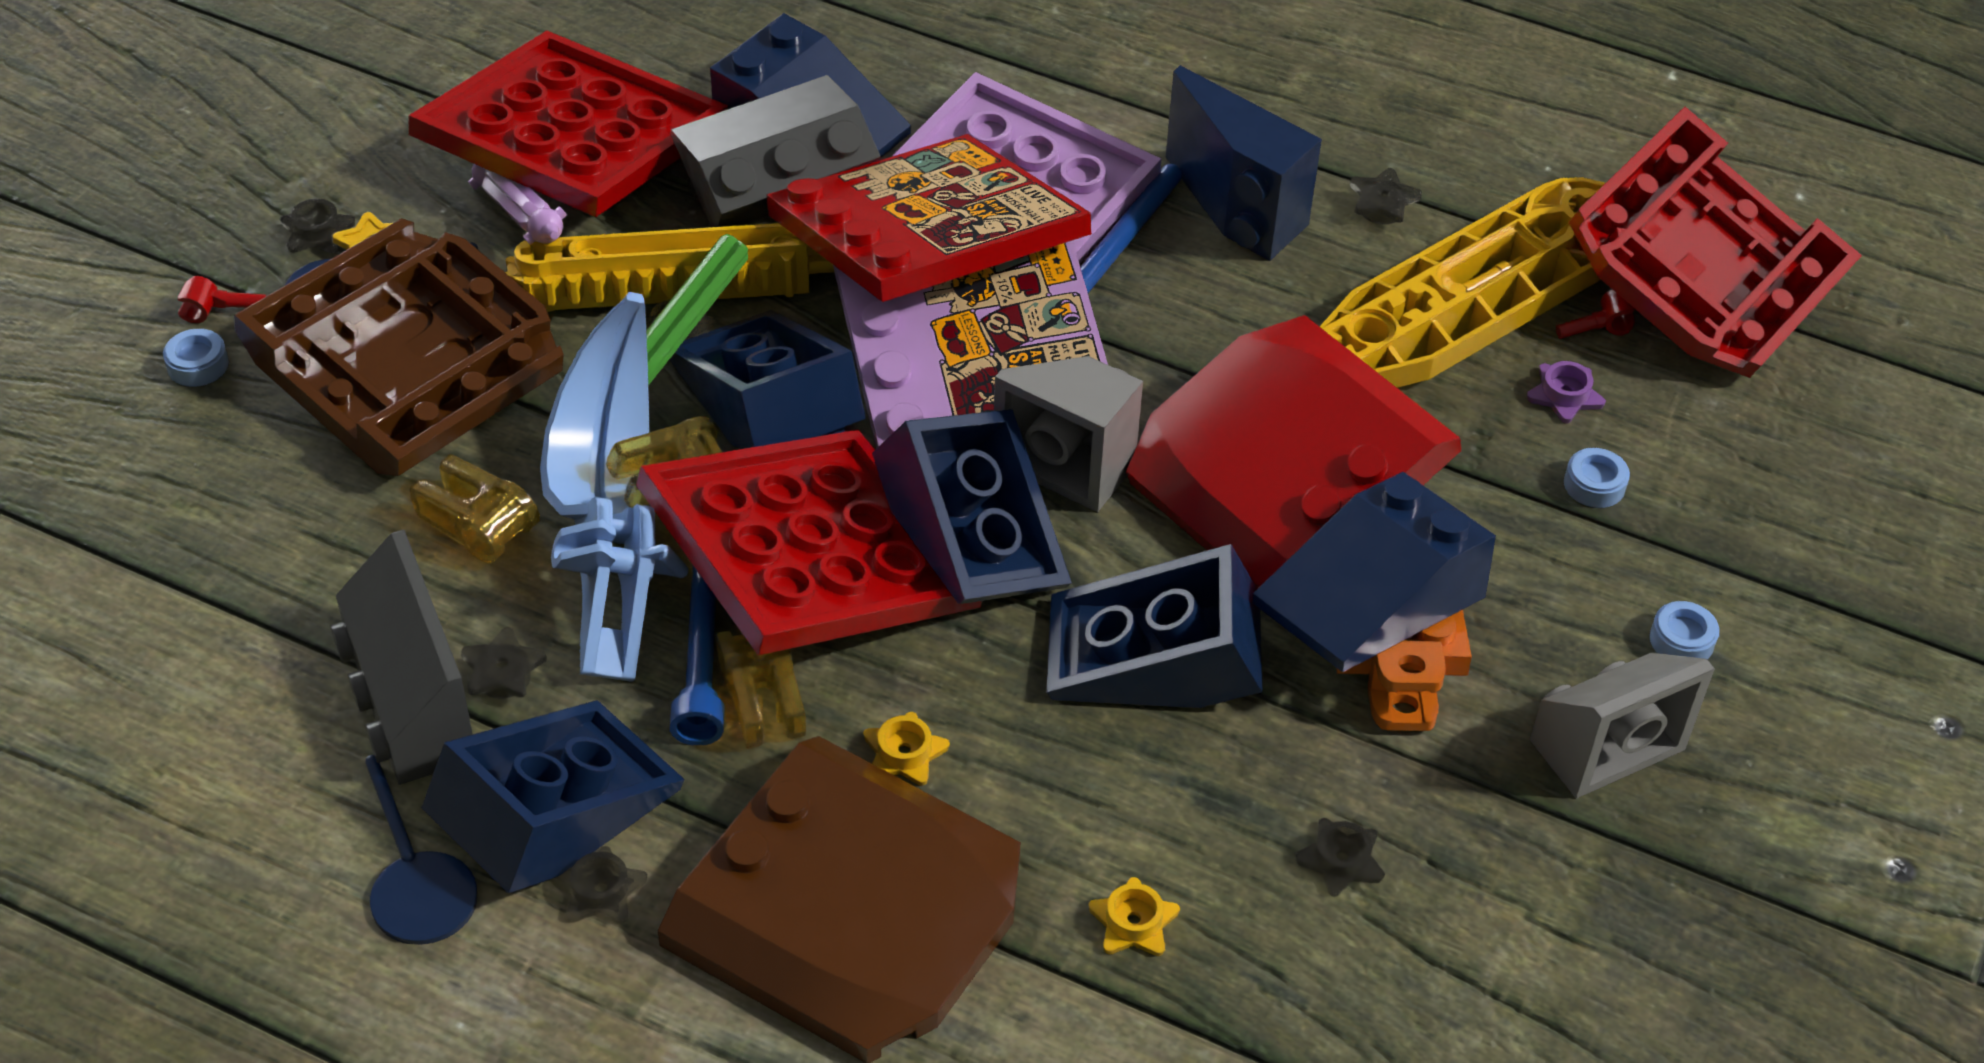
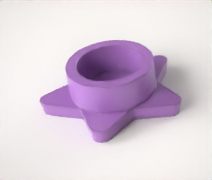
M1560 361L1552 365L1542 363L1539 368L1541 384L1527 392V400L1529 402L1552 407L1563 423H1570L1579 410H1599L1606 403V400L1592 389L1594 382L1592 370L1572 361Z

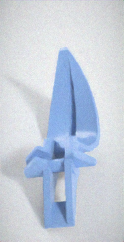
M634 292L626 294L622 301L593 329L578 350L558 389L545 429L540 464L543 496L561 516L572 518L575 521V525L561 528L556 535L552 548L551 563L553 568L580 572L581 575L580 674L633 682L636 677L649 582L653 578V573L684 578L689 570L683 560L668 545L660 544L655 546L654 508L649 506V503L636 486L641 466L650 464L645 300L642 294ZM612 543L624 544V548L614 547ZM610 572L618 573L621 584V630L602 627Z

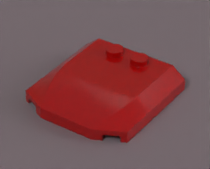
M1684 107L1578 209L1569 221V225L1597 276L1683 351L1692 357L1751 378L1862 255L1818 218L1805 231L1718 157L1729 143L1688 108Z
M1303 315L1239 336L1154 410L1149 416L1126 472L1129 482L1134 488L1204 549L1211 550L1232 544L1258 589L1357 493L1401 472H1405L1424 485L1462 450L1459 436L1311 319Z

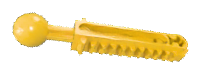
M771 223L559 237L554 242L547 244L535 241L529 245L524 240L516 246L514 256L506 258L507 272L505 273L545 305L547 312L554 310L616 306L628 292L642 294L645 304L668 303L719 238L725 234L732 235L746 245L749 256L746 263L717 299L773 295L793 297L794 294L809 293V274L832 273L834 268L833 264L782 225Z

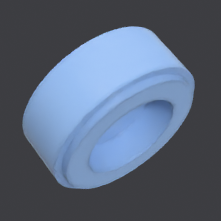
M190 329L180 332L167 342L163 350V358L170 378L183 386L197 387L210 384L225 373L229 364L223 339L217 333L207 329Z
M1586 448L1576 452L1569 459L1564 476V486L1567 493L1580 504L1593 508H1606L1617 504L1624 497L1630 472L1626 462L1617 454L1602 448Z
M1675 601L1662 606L1657 611L1650 630V642L1657 653L1708 659L1712 655L1719 637V625L1716 618L1704 607L1687 601Z

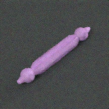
M473 164L472 178L468 180V183L474 190L479 186L483 187L484 191L519 226L528 231L523 237L529 245L535 241L547 244L559 238L563 230L562 219L567 216L560 206L552 210L530 187L523 186Z

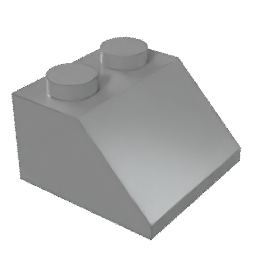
M1090 356L1001 369L995 376L994 411L1013 409L1039 485L1098 513L1128 476L1126 470L1138 442L1143 381Z
M1649 653L1628 663L1624 661L1612 663L1604 668L1596 677L1572 687L1570 685H1562L1550 691L1539 704L1530 741L1577 799L1684 751L1715 668L1704 658Z

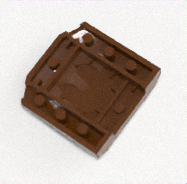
M403 218L234 315L235 332L255 365L377 474L400 476L563 371L564 354L560 345L556 347L550 331L551 320L545 305L466 239L447 232L439 239L414 232V222Z
M816 736L799 742L678 887L658 929L659 946L860 1061L871 1063L881 1057V1049L909 1034H912L917 1039L938 1028L1013 925L1021 842L832 742Z

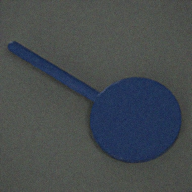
M369 755L365 759V764L401 855L400 859L394 861L382 871L372 887L370 908L375 923L387 936L406 944L422 945L446 939L458 932L469 921L476 908L478 891L475 878L471 870L454 856L435 851L414 852L381 764L376 762L374 755Z

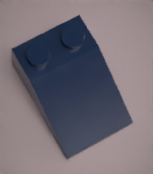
M785 13L710 67L712 99L728 105V109L828 75L859 106L881 157L911 134L909 122L825 35Z
M1180 65L1173 72L1165 157L1170 164H1175L1181 169V179L1223 236L1271 261L1309 225L1322 139Z
M773 310L683 341L669 359L728 441L738 449L845 432V426L866 419L852 351Z
M1013 409L908 420L872 452L891 512L958 604L1062 589L1072 583Z
M1401 472L1357 493L1253 593L1252 603L1343 673L1486 598L1496 535L1405 472Z
M1232 544L1051 594L1047 694L1049 697L1057 701L1202 708L1262 692L1260 609L1252 603L1253 593L1257 590V587Z
M596 700L444 742L421 808L506 892L512 893L563 875L680 791L685 779Z

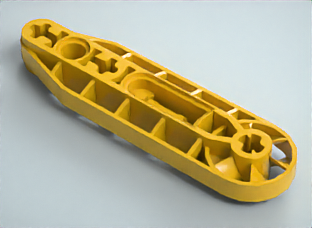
M1584 177L1559 178L1536 187L1356 287L1320 327L1397 388L1435 377L1601 280L1595 273L1569 225V221L1578 209L1605 182Z

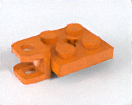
M1463 610L1343 673L1336 668L1337 674H1370L1367 688L1370 709L1374 721L1381 729L1392 731H1430L1434 728L1439 709L1437 692L1443 686L1445 675L1468 676L1472 655ZM1408 703L1415 707L1416 711L1403 713L1396 710L1393 705Z

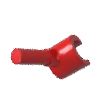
M193 276L184 283L177 297L178 301L183 302L178 315L187 322L198 324L207 319L212 307L247 308L267 295L218 290L217 286L208 278Z
M1612 289L1602 296L1600 301L1601 311L1556 325L1557 336L1559 339L1604 327L1611 334L1625 335L1632 330L1635 324L1633 315L1635 308Z

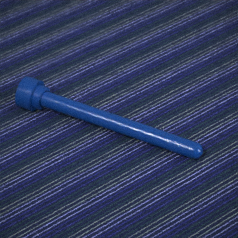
M1166 164L1161 168V172L1137 197L1081 265L1080 268L1088 294L1180 182L1182 172L1177 165Z
M693 564L686 687L672 701L670 732L676 740L684 744L708 745L716 742L723 735L725 717L724 703L718 697L717 692L712 689L717 598Z

